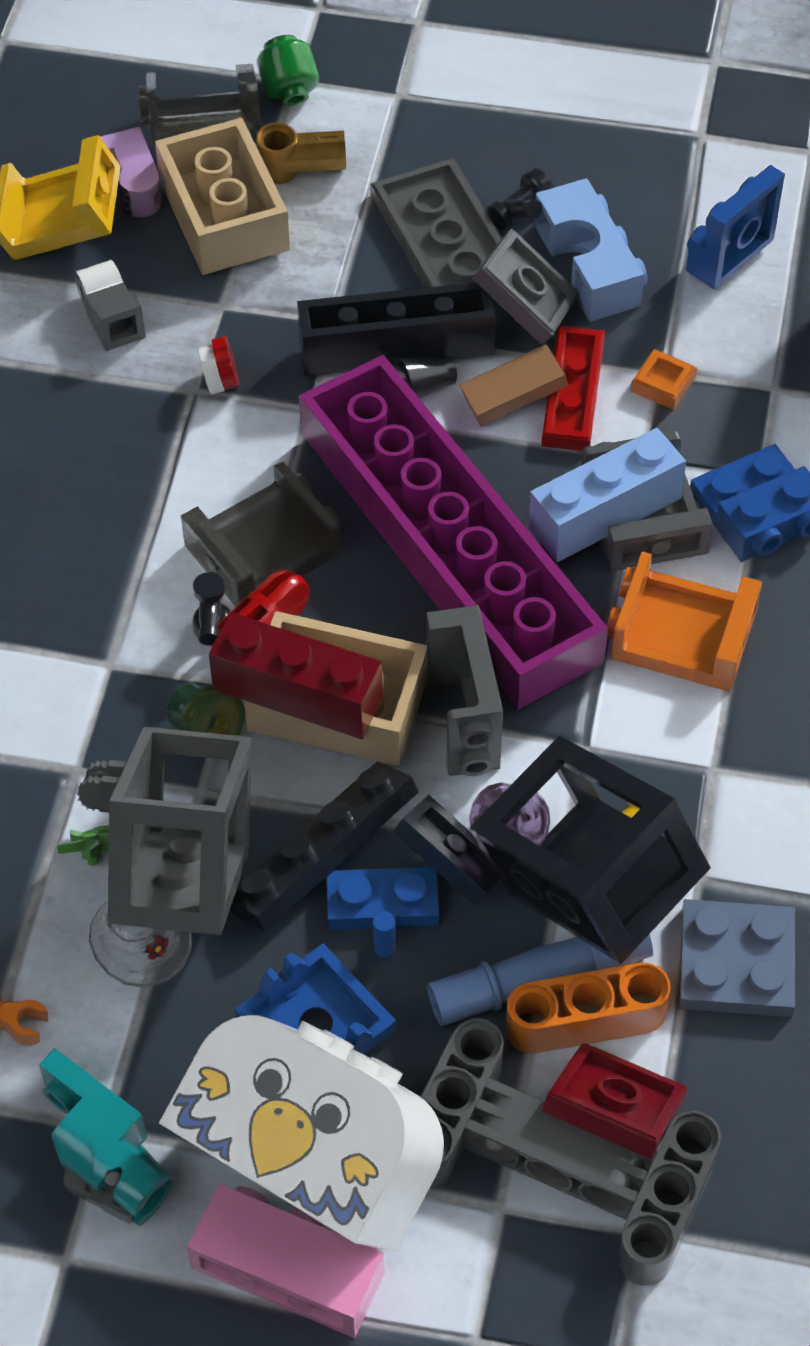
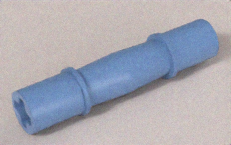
M649 934L630 956L620 964L582 939L574 937L530 949L490 966L484 961L479 963L478 967L427 983L428 997L436 1020L442 1027L490 1010L495 1012L502 1010V1004L507 1003L510 993L517 986L524 983L629 965L652 957L653 945Z

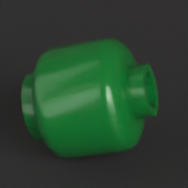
M288 34L268 40L256 59L265 94L273 100H283V103L288 106L303 103L309 98L308 93L314 90L319 82V75L310 45L302 40H298L296 36Z

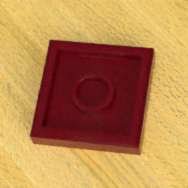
M582 1043L548 1092L542 1112L652 1159L665 1136L669 1124L682 1107L688 1088L683 1084L592 1045Z

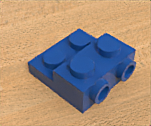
M770 164L757 176L747 178L739 190L725 202L720 201L715 204L707 215L706 225L698 226L688 239L686 271L715 290L770 244L775 236L785 173Z
M776 443L691 479L690 488L694 499L702 509L707 508L713 525L740 562L757 555L765 556L771 554L780 545L800 536H810V472L805 466L795 470Z

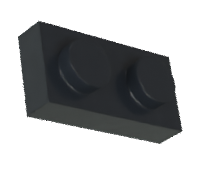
M429 794L404 816L392 831L415 854L423 858L455 890L462 893L474 905L500 880V876L493 868L472 832Z

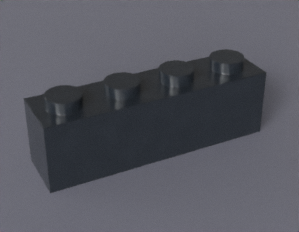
M476 282L297 301L299 342L305 376L350 371L381 355H384L390 364L394 358H440L450 356L452 359L494 355L496 316L492 297Z

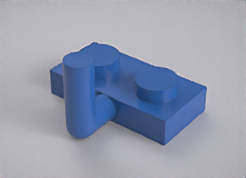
M433 867L334 870L327 875L329 930L373 928L374 952L380 958H390L395 953L396 927L439 926L437 871Z

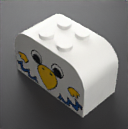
M256 1015L240 1016L228 1020L208 1035L200 1046L159 1122L162 1126L356 1244L394 1251L397 1250L438 1173L444 1149L442 1128L435 1112L420 1096L398 1084L403 1075L401 1072L376 1058H369L353 1050L354 1046L333 1033L324 1029L321 1031L304 1021L300 1023L298 1029H295L272 1019Z

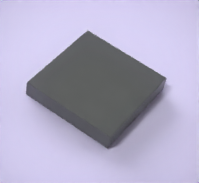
M512 229L500 239L472 278L541 345L553 335L579 295L578 291Z

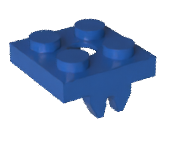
M324 943L302 959L298 955L288 954L284 959L282 970L276 973L272 968L268 969L259 984V992L235 1009L236 1017L247 1015L262 1016L298 1029L300 1019L306 1012L315 1009L323 1010L331 1016L333 1021L330 1032L354 1046L353 1050L363 1055L367 1054L396 1031V1020Z

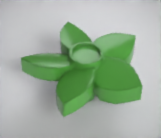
M109 825L98 826L84 832L70 829L71 842L57 845L58 854L81 851L82 858L87 859L88 865H97L99 863V853L109 854Z

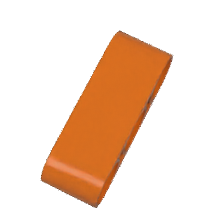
M635 963L524 983L517 986L510 993L507 1000L506 1037L509 1043L521 1052L541 1053L580 1046L582 1043L591 1044L650 1033L657 1030L663 1024L666 1017L671 991L670 980L666 972L659 966L651 963ZM644 993L650 995L655 1001L640 1003L635 1001L631 995ZM581 1003H590L600 1010L595 1013H584L575 1006ZM525 1013H536L542 1016L544 1020L539 1023H527L519 1017Z

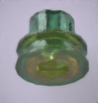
M186 684L174 692L167 706L169 723L184 731L239 736L245 721V708L242 700L215 691L212 685L201 688L196 684ZM180 703L185 705L184 709L179 708ZM212 716L216 718L215 722L210 720Z

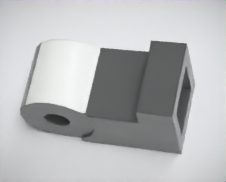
M112 260L74 273L79 295L87 310L86 314L106 351L146 338L141 304L135 294H130ZM125 319L130 323L128 328L122 332H109V323Z

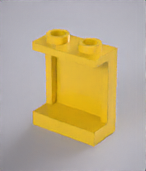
M99 135L82 139L79 163L30 178H23L12 163L1 166L0 245H2L13 261L111 234L121 166Z

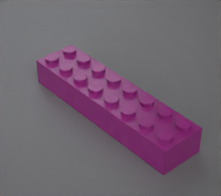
M384 355L299 395L301 434L438 609L447 610L479 605L496 682L517 710L604 664L608 627Z

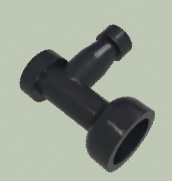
M536 167L529 169L520 179V189L503 202L495 201L487 207V214L498 229L504 230L512 223V217L538 218L541 215L542 205L536 200V193L554 188L551 180L542 170Z
M205 572L198 575L193 582V591L196 599L199 600V607L194 612L192 623L194 633L198 637L199 642L203 645L211 646L220 633L218 628L219 622L231 611L221 603V598L225 593L223 578L217 573Z

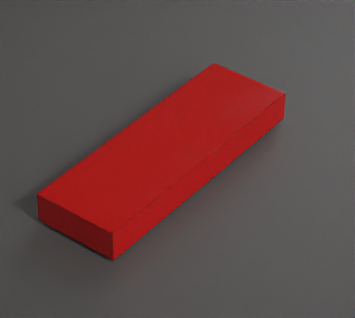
M558 326L554 357L566 375L568 386L548 395L541 447L583 451L585 447L591 446L605 331Z

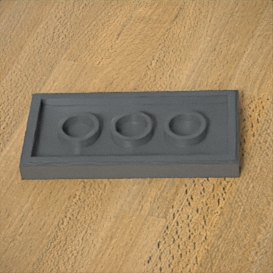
M454 158L370 183L371 197L424 288L475 282L472 279L502 237ZM492 298L493 304H496L497 302Z

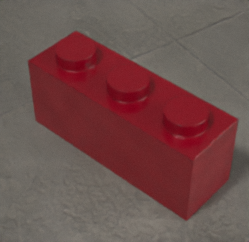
M230 612L208 654L213 690L363 740L383 698L382 661Z

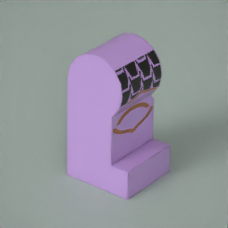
M140 126L100 136L121 166L119 182L123 209L129 215L138 218L149 217L155 214L162 205L158 187L159 175Z

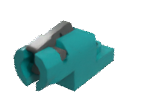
M54 1048L42 1060L39 1067L45 1084L43 1089L44 1095L56 1108L67 1114L51 1135L60 1164L65 1169L64 1187L72 1194L103 1209L104 1212L128 1224L133 1222L138 1226H142L161 1207L174 1183L169 1179L172 1175L163 1169L142 1145L147 1139L143 1116L139 1111Z

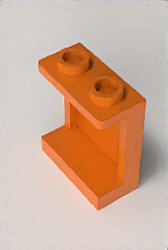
M642 552L636 569L627 567L619 594L620 597L625 598L622 609L613 607L608 619L607 637L613 638L611 659L731 692L757 612L762 581L742 576L737 593L655 572L651 570L652 554Z

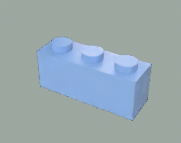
M655 428L530 491L529 529L557 563L608 537V527L610 525L641 520L680 500L683 493L686 460L658 428Z

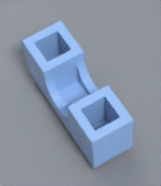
M587 178L536 193V200L542 205V213L538 218H535L534 226L551 256L554 257L568 252L583 253L573 257L571 285L579 293L576 299L589 322L640 307L643 286L647 284L648 280L646 268L642 260L635 258L630 251L623 228L615 226L609 216V209L604 196L596 194Z

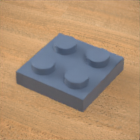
M684 899L681 922L679 1009L792 1017L795 1009V907Z

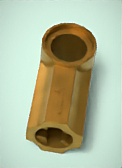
M271 123L263 126L257 132L256 147L274 184L288 183L297 176L298 172L347 169L344 130L296 133L289 125Z

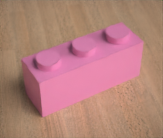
M220 1183L218 1184L187 1245L192 1269L352 1338L356 1337L384 1276V1252L379 1251L378 1247L356 1244L341 1234L324 1228L323 1223L300 1209H291L289 1213L269 1204L268 1199L264 1195L245 1186H238L234 1190Z

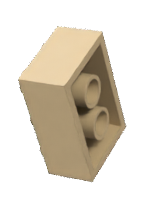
M243 118L155 141L159 181L202 275L290 251L288 211Z
M275 611L270 624L272 626L382 661L383 698L363 740L244 700L247 731L400 767L428 681V645Z

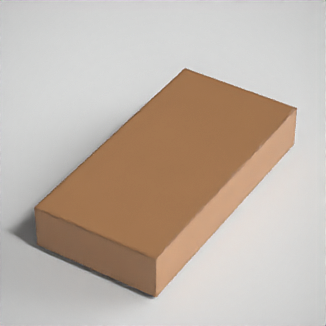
M547 344L465 381L459 384L464 399L481 427L567 387L568 383L565 373Z

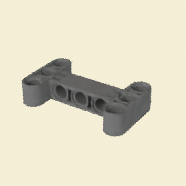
M469 1019L461 1023L453 1032L421 1095V1098L435 1112L442 1128L444 1141L442 1162L430 1188L444 1184L452 1175L464 1149L469 1150L627 1220L623 1227L617 1258L619 1269L625 1278L634 1284L649 1286L662 1281L670 1271L714 1169L721 1140L720 1129L714 1119L703 1112L695 1110L677 1115L669 1124L658 1151L655 1152L652 1159H649L542 1112L544 1101L498 1082L503 1062L504 1042L502 1033L496 1025L484 1019ZM470 1049H482L489 1053L490 1056L484 1060H472L466 1057L464 1053ZM454 1096L461 1098L467 1104L459 1109L452 1110L443 1107L439 1102L446 1097ZM684 1140L696 1141L706 1151L700 1154H690L682 1150L678 1143ZM662 1190H671L679 1194L684 1202L679 1205H667L659 1201L655 1194ZM640 1241L652 1242L658 1246L662 1254L653 1258L642 1257L634 1251L632 1245Z

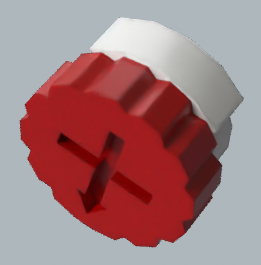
M227 336L214 338L211 340L212 344L199 347L201 366L211 395L240 387L234 357Z

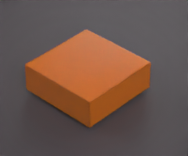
M654 349L632 380L631 392L674 410L694 381L697 367Z

